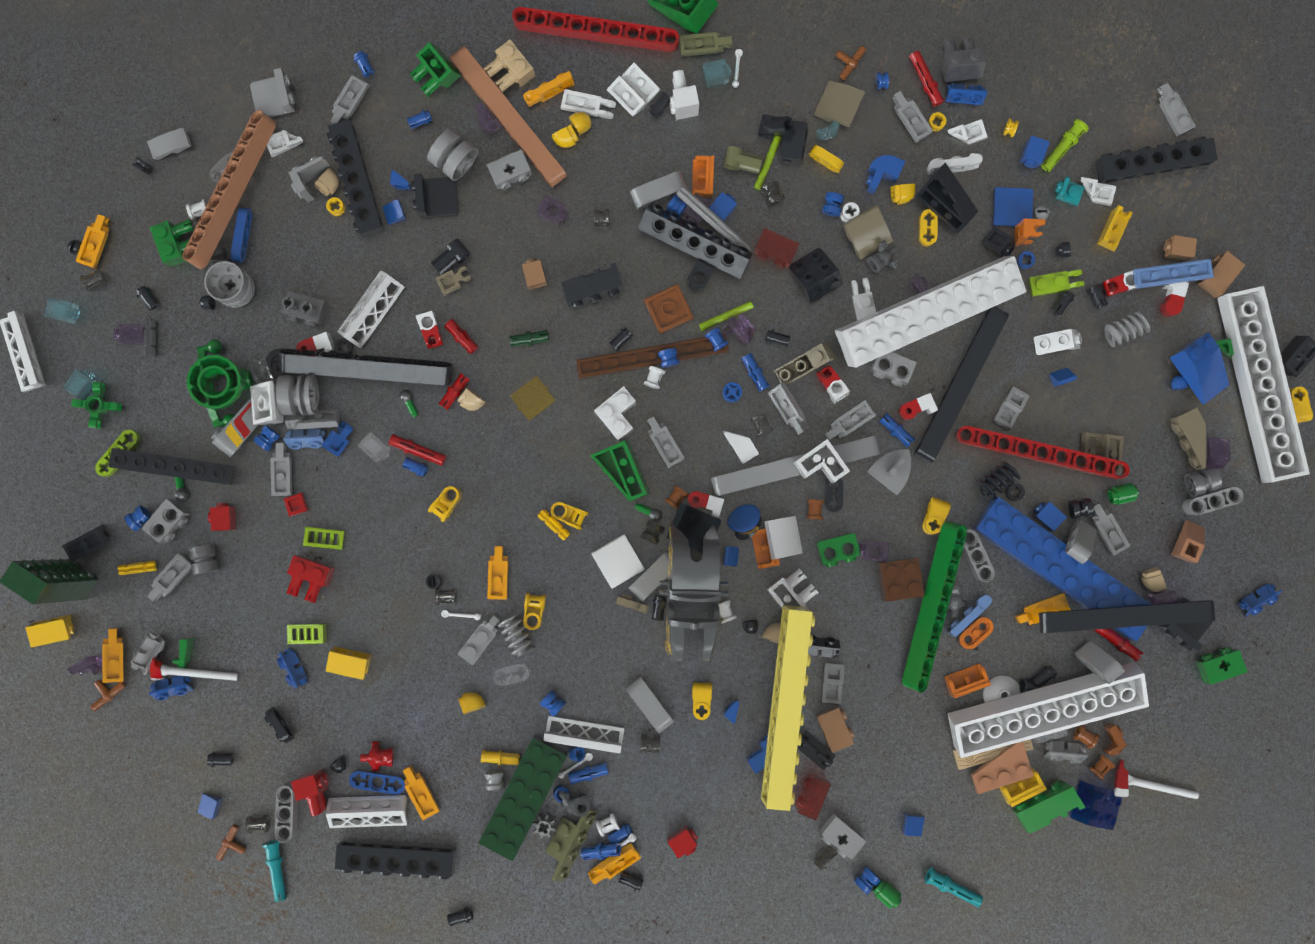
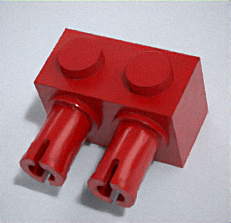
M293 555L287 574L292 578L286 594L298 597L302 582L306 580L309 581L310 585L304 600L316 603L321 587L329 586L335 567L301 555Z
M324 769L300 775L291 781L296 801L301 799L307 800L311 816L319 815L327 809L323 792L328 788L329 777L327 773H324Z

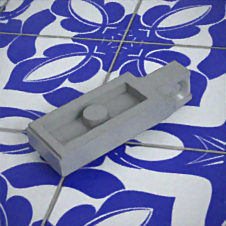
M351 75L333 104L332 113L334 115L330 122L335 124L349 120L370 85Z
M1168 83L1160 86L1157 89L1161 96L1159 98V106L1175 135L1178 137L1194 129L1196 125L1176 90L1173 91Z
M901 91L894 94L892 97L896 104L894 109L915 143L932 134L933 130L915 102L910 100L909 97L905 99Z
M785 382L768 392L785 423L794 427L798 435L809 429L802 410Z
M864 400L830 424L832 430L824 435L828 440H831L836 435L841 439L875 417L876 414L868 402Z
M339 409L318 410L315 415L307 413L306 415L286 416L285 423L287 429L292 430L338 427L341 414Z
M654 416L647 419L651 427L648 430L649 436L666 466L670 468L684 460L683 454L667 427L663 423L658 425Z
M276 443V453H272V458H270L271 495L291 496V453H287L286 443Z
M1100 503L1093 504L1094 516L1091 519L1111 556H1115L1129 548L1130 544L1113 514L1109 513L1107 509L1103 510Z
M177 553L152 581L153 584L151 586L154 589L147 597L152 602L157 601L161 596L166 597L189 573L193 563L182 553Z
M493 615L489 622L484 620L480 623L458 655L473 666L497 635L498 629L495 627L501 619Z

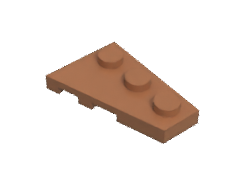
M1023 741L1014 743L1008 749L1005 748L993 760H989L971 773L977 794L1033 777Z

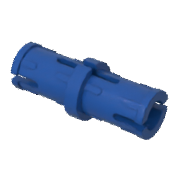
M750 353L742 357L741 360L749 372L748 375L750 378L752 377L758 391L761 392L770 387L762 373V367L759 368L753 354Z
M888 412L883 416L884 418L879 420L891 432V435L893 437L896 436L906 447L915 440L903 428V425L901 423L898 424Z
M605 762L592 767L585 766V769L575 772H569L568 776L571 785L586 780L588 782L593 781V778L608 775L609 771Z
M601 843L597 844V846L583 847L581 849L583 860L597 858L603 860L605 857L621 855L619 843L608 845Z

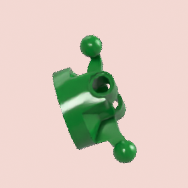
M212 339L207 345L197 347L198 360L190 367L187 375V389L191 398L198 405L207 408L214 428L226 426L235 416L234 414H227L221 420L218 409H224L233 405L240 398L243 390L250 389V386L254 385L250 370L238 366L233 360L221 355H207L208 351L212 354H218L222 351L223 345L217 339ZM220 376H226V388L221 392L215 391L212 380H216Z

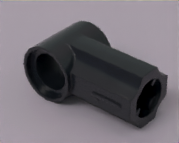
M767 114L762 115L757 134L766 139H773L775 135L789 134L794 129L792 118L789 116L775 117Z
M457 238L450 242L445 251L434 259L431 264L442 275L456 264L464 262L471 253Z

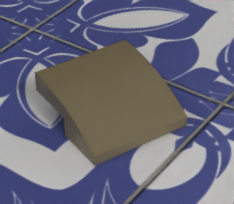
M829 81L814 116L830 123L833 120L846 127H850L865 91L843 83Z
M876 205L843 224L847 237L852 242L855 253L860 260L877 251L882 241L886 240L887 244L893 242L887 224Z
M1082 433L1080 452L1122 461L1124 436ZM1080 457L1079 466L1082 467L1084 460ZM1100 461L1095 463L1096 469L1098 471L1103 469V464ZM1119 465L1115 467L1116 474H1121V467Z

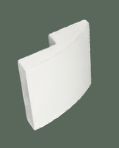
M633 63L622 76H618L608 87L607 91L634 117L656 97L661 89L636 63Z
M796 516L764 521L772 560L803 553Z
M625 534L591 553L612 589L645 570Z

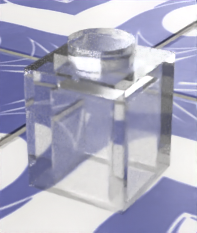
M369 432L358 445L375 462L384 461L390 454L388 451L391 448L373 432Z

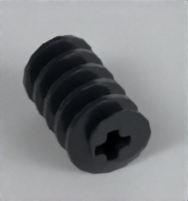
M1003 461L1000 463V467L996 466L994 471H989L988 476L984 475L982 480H977L976 486L983 498L990 502L989 495L996 498L995 491L1002 493L1001 486L1008 489V481L1014 484L1013 477L1017 479L1021 477L1013 466Z

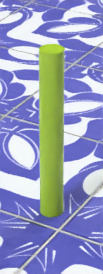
M775 135L756 180L754 185L756 190H761L782 139L778 135Z
M749 301L700 323L699 327L701 331L754 308L753 304Z

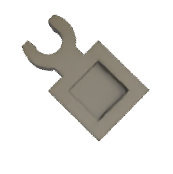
M465 266L459 268L456 274H454L453 270H450L435 278L444 296L462 288L460 282H468L472 279L470 275L467 277L462 276V273L467 270Z
M622 594V597H617L615 604L643 613L648 611L649 605L634 601L633 596Z

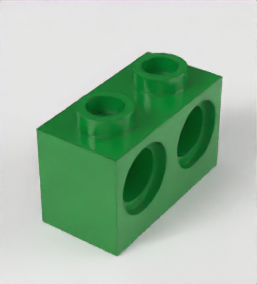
M855 533L815 542L821 565L826 564L827 568L838 565L837 561L845 560V563L857 560L856 556L861 555ZM846 543L852 545V551L849 554L843 551V546ZM829 547L834 551V555L830 559L824 555L825 549Z

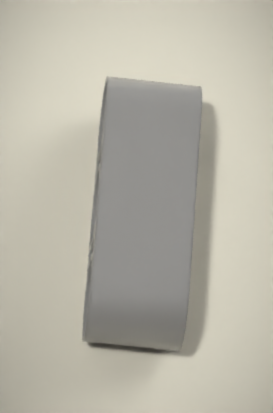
M676 171L632 189L630 194L637 210L647 208L650 203L657 204L674 197L681 187L687 188L681 171Z
M1238 487L1222 488L1215 492L1186 499L1183 502L1182 509L1187 515H1201L1238 504L1243 500L1244 494ZM1230 491L1233 493L1234 496L1232 500H1230L1229 498ZM1212 496L1215 499L1214 506L1210 503V499ZM1193 502L1197 504L1196 511L1192 509Z
M1082 519L1077 520L1070 530L1065 553L1081 564H1084L1093 552L1097 529Z
M967 529V533L971 535L972 540L970 543L965 542L962 552L975 579L989 582L995 576L994 568L977 532ZM975 550L980 554L977 561L972 558V553ZM983 568H986L988 571L986 578H982L980 575V571Z
M669 550L629 587L630 591L641 602L660 585V580H665L668 577Z
M1088 641L1075 652L1079 661L1107 684L1112 683L1125 672L1118 661L1092 641Z
M642 677L626 688L628 694L658 733L675 722Z
M291 782L284 784L276 792L275 838L281 843L291 840L298 830V801L295 799ZM285 788L290 790L291 797H287L284 794ZM284 808L289 809V811H290V816H289V817L286 816V815H284V813H283V809H284ZM283 828H287L290 831V836L284 835Z

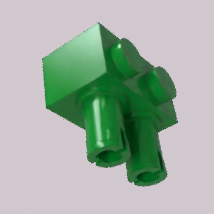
M430 42L416 54L421 63L409 73L417 83L428 72L432 75V78L421 87V90L428 97L440 86L449 88L461 76L441 49Z
M190 219L175 225L169 221H164L149 227L162 263L169 267L186 262L183 259V252L189 240L181 242L179 236L195 230Z

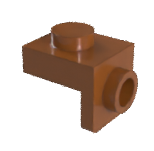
M1112 723L1104 725L1103 727L1112 743L1103 748L1104 753L1112 756L1121 753L1122 749L1127 747L1123 739L1124 733L1122 729Z

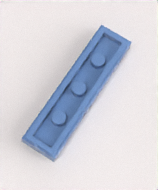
M1211 258L1133 270L1136 289L1214 278Z

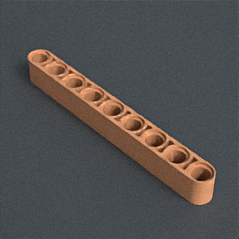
M462 46L449 56L455 68L547 183L553 188L566 178L567 174L466 47Z
M257 110L250 117L183 252V259L199 269H203L208 265L275 130L276 122L263 111Z

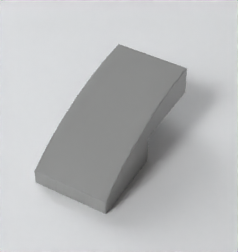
M186 128L176 129L147 141L152 157L155 160H160L172 152L179 153L192 146Z
M1013 386L992 422L1009 431L1030 396Z
M825 663L821 704L841 705L844 665Z

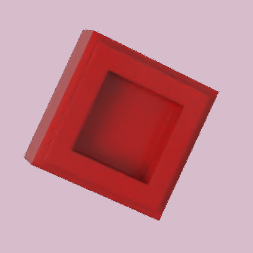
M302 492L283 498L289 517L309 511Z

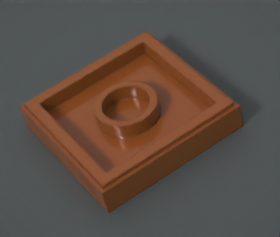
M678 284L644 299V303L659 334L694 319Z

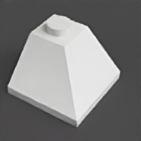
M267 381L250 386L253 425H274L284 422V416L280 415L277 408L274 382Z

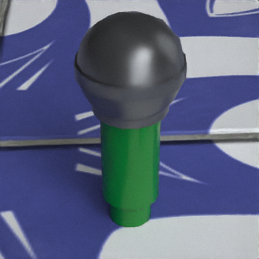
M402 390L399 393V399L405 403L410 415L413 418L417 417L418 411L412 401V393L409 390Z
M175 477L176 491L174 497L178 501H185L188 498V492L184 488L183 478Z
M635 504L634 508L648 515L652 521L658 522L661 520L662 512L659 509H651L642 504Z

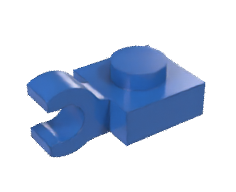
M342 421L338 426V431L332 430L321 446L339 457L350 442L346 437L352 432L353 427Z

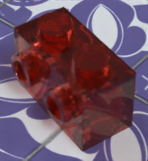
M764 228L754 253L762 260L767 261L769 259L773 261L774 265L780 268H789L800 243Z
M810 773L809 777H806L802 786L804 790L801 796L799 795L795 802L797 812L816 821L831 783L822 777Z

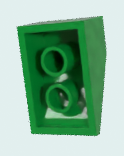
M717 0L647 1L650 6L680 27L695 34L699 32L718 6Z

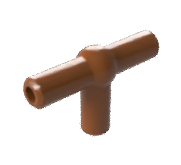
M860 46L852 58L838 50L836 57L847 64L839 75L840 79L846 80L853 68L857 67L858 61L866 51L864 46Z
M101 680L94 682L102 697L91 705V709L97 711L105 703L112 701L114 696L126 687L125 683L119 682L111 690H108Z
M233 824L227 836L222 840V845L215 857L216 860L222 861L229 848L244 854L246 847L233 841L239 829L238 825Z

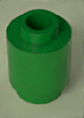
M1131 482L1114 486L1107 492L1108 499L1112 505L1134 502L1139 496V490Z
M881 879V882L872 889V892L875 893L874 896L889 909L898 907L902 901L900 898L901 893L888 881Z

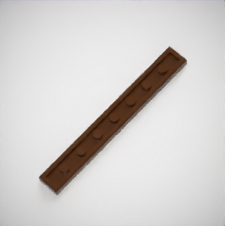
M723 333L722 336L727 341L726 333ZM706 337L578 359L576 364L579 379L661 365L662 359L659 357L658 352L666 349L676 348V357L679 361L729 353L728 345H726L717 352H714V347L710 340Z

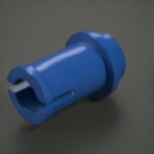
M359 51L354 54V62L358 64L363 76L369 77V73L374 74L375 71L367 59V53Z
M422 110L421 113L407 118L412 130L426 123L429 125L433 121L429 110Z
M406 457L402 468L416 473L418 477H424L429 468L426 466V463H420L410 457Z
M623 824L619 830L608 834V839L611 844L619 843L634 833L629 824Z

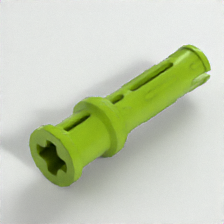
M1075 119L1074 125L1069 131L1064 132L1063 139L1040 165L1043 170L1050 172L1069 148L1077 145L1078 139L1083 133L1089 131V127L1083 121Z

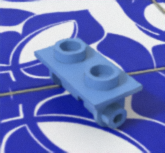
M321 428L308 429L307 435H304V429H291L289 432H286V438L283 439L287 447L291 449L305 447L317 449L322 447L326 432Z

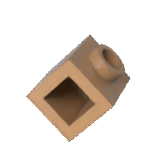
M1173 235L1164 243L1165 258L1182 261L1193 259L1195 257L1197 239Z
M529 259L525 264H522L529 290L547 286L541 260Z

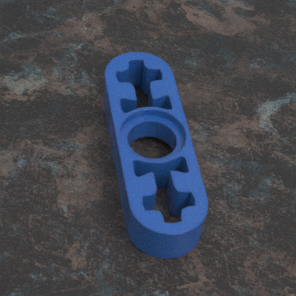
M240 207L237 212L231 249V260L233 262L243 263L246 257L252 221V210L250 208Z
M356 770L349 777L350 785L356 789L395 795L405 790V778L400 775ZM358 774L361 775L362 779H367L368 775L371 776L369 781H361L359 784L354 779ZM374 777L382 778L383 785L381 787L374 786ZM396 780H399V784L402 785L398 790L395 789L394 785H389L388 789L385 788L387 782L395 783Z

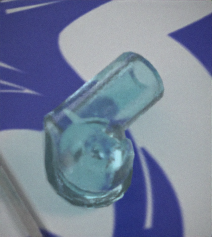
M832 120L829 127L817 130V137L822 140L834 138L841 124Z

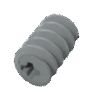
M1135 312L1133 315H1128L1126 318H1121L1119 321L1107 324L1104 328V334L1109 345L1115 347V342L1118 345H1122V339L1125 342H1129V336L1132 339H1136V333L1139 336H1143V330L1146 333H1150V326L1143 314Z
M516 614L502 621L498 627H505L501 634H508L505 641L512 642L508 648H515L511 655H518L519 657L535 649V646L529 647L532 639H525L529 633H522L526 627L525 625L519 626L522 618L516 619L515 617L518 615Z

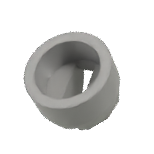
M1039 205L1033 211L1035 219H1047L1050 214L1049 208L1045 205Z

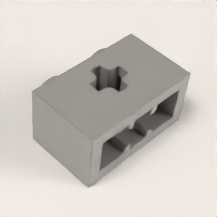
M522 150L486 164L498 190L508 189L517 181L524 182L532 175ZM508 169H511L513 173L509 174Z
M835 813L819 830L822 835L821 839L829 846L831 844L838 848L836 850L837 853L843 858L848 856L852 860L867 842L863 836ZM839 835L844 836V837H845V840H844V841H843L842 839L839 840V839H838V836H839Z

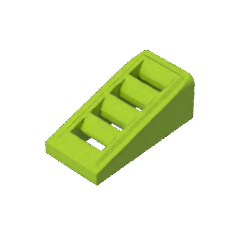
M305 526L303 546L342 550L344 531ZM311 531L315 532L313 543L309 542ZM319 532H322L321 544L317 543ZM326 533H330L329 544H325ZM334 534H338L337 545H333Z
M326 623L287 625V644L327 643ZM303 628L304 639L301 640L300 629ZM308 628H311V639H308ZM315 628H318V639H315ZM293 629H296L297 640H293Z

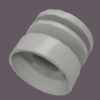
M228 261L218 262L212 265L206 272L204 278L205 289L212 298L222 304L238 308L248 304L253 298L255 282L250 274L236 264Z
M280 375L276 382V403L280 415H296L298 410L301 415H306L307 413L315 415L317 413L319 389L315 375H300L298 380H296L294 375Z

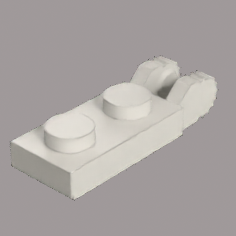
M564 89L561 110L575 113L585 112L589 116L613 119L614 114L609 111L600 110V105L615 108L616 102L603 99L601 96Z
M971 153L969 157L964 158L962 156H954L951 159L945 160L943 158H936L930 161L927 167V174L934 175L945 162L952 173L975 170L982 163L983 157L979 153Z
M867 277L862 279L865 292L862 294L858 292L856 280L851 281L852 299L857 320L876 313Z

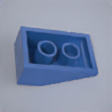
M1209 332L1192 340L1170 357L1202 405L1229 386L1220 347Z

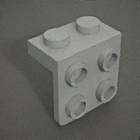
M281 68L274 69L275 77L255 81L250 84L255 111L261 110L269 117L295 112V98L289 86L291 85L289 75L285 74Z
M315 156L309 160L310 162L304 165H297L292 168V171L288 172L293 181L290 185L300 199L304 198L307 202L314 200L306 183L321 176L328 168L332 169L324 156Z

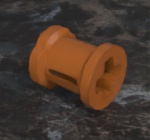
M675 485L672 494L664 501L677 509L683 499L688 497L689 494Z
M807 499L809 508L806 519L823 520L821 513L824 500Z
M1084 724L1078 726L1073 733V739L1080 740L1087 745L1088 749H1092L1100 737L1099 734L1092 733L1086 729Z
M1101 755V759L1093 767H1090L1089 770L1103 781L1107 772L1116 766L1107 757Z

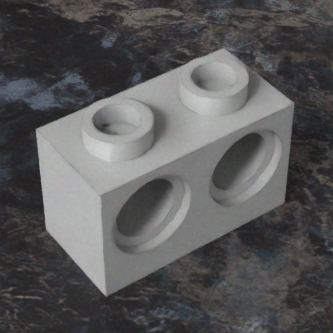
M890 352L876 358L870 371L874 373L873 376L879 379L888 378L892 380V384L902 387V385L905 386L909 383L917 362ZM881 360L888 363L887 369H882L879 366ZM897 368L905 370V377L897 374Z
M165 499L141 529L158 543H169L175 537L176 530L187 523V517L190 513L175 500ZM173 510H175L177 513V516L174 520L171 518V512ZM160 525L164 527L163 534H160L158 531Z

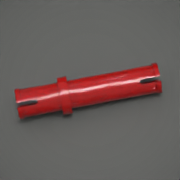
M919 50L915 51L909 58L921 79L924 92L928 94L933 107H936L945 100Z
M392 434L390 437L389 445L404 450L406 454L411 453L443 466L446 455L414 443L412 439L407 440L395 434Z
M1111 628L1094 630L1116 646L1119 652H1124L1135 662L1143 655V651L1132 645L1128 638H1123Z

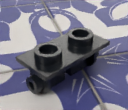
M813 635L812 646L809 647L808 654L817 656L818 650H821V657H838L839 651H841L840 641L832 637L819 638Z
M805 731L801 736V745L797 746V749L821 769L825 770L826 767H830L833 764L832 760L836 755L809 732Z

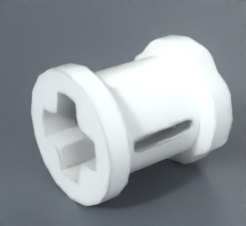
M202 199L201 202L196 204H186L187 213L192 221L202 216L208 204L206 199Z
M853 202L845 204L840 215L841 220L846 223L858 216L860 212L858 205ZM847 210H849V212L851 213L853 212V215L850 216V214H846Z
M649 366L650 372L643 384L659 390L660 380L666 371Z
M730 600L718 603L721 624L737 618L731 609Z
M611 813L609 817L603 820L595 821L601 837H604L605 833L614 829H620L614 813Z

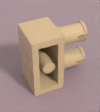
M510 39L495 50L496 59L483 68L490 78L502 68L508 71L505 76L495 82L502 93L514 83L522 87L535 77L533 67Z

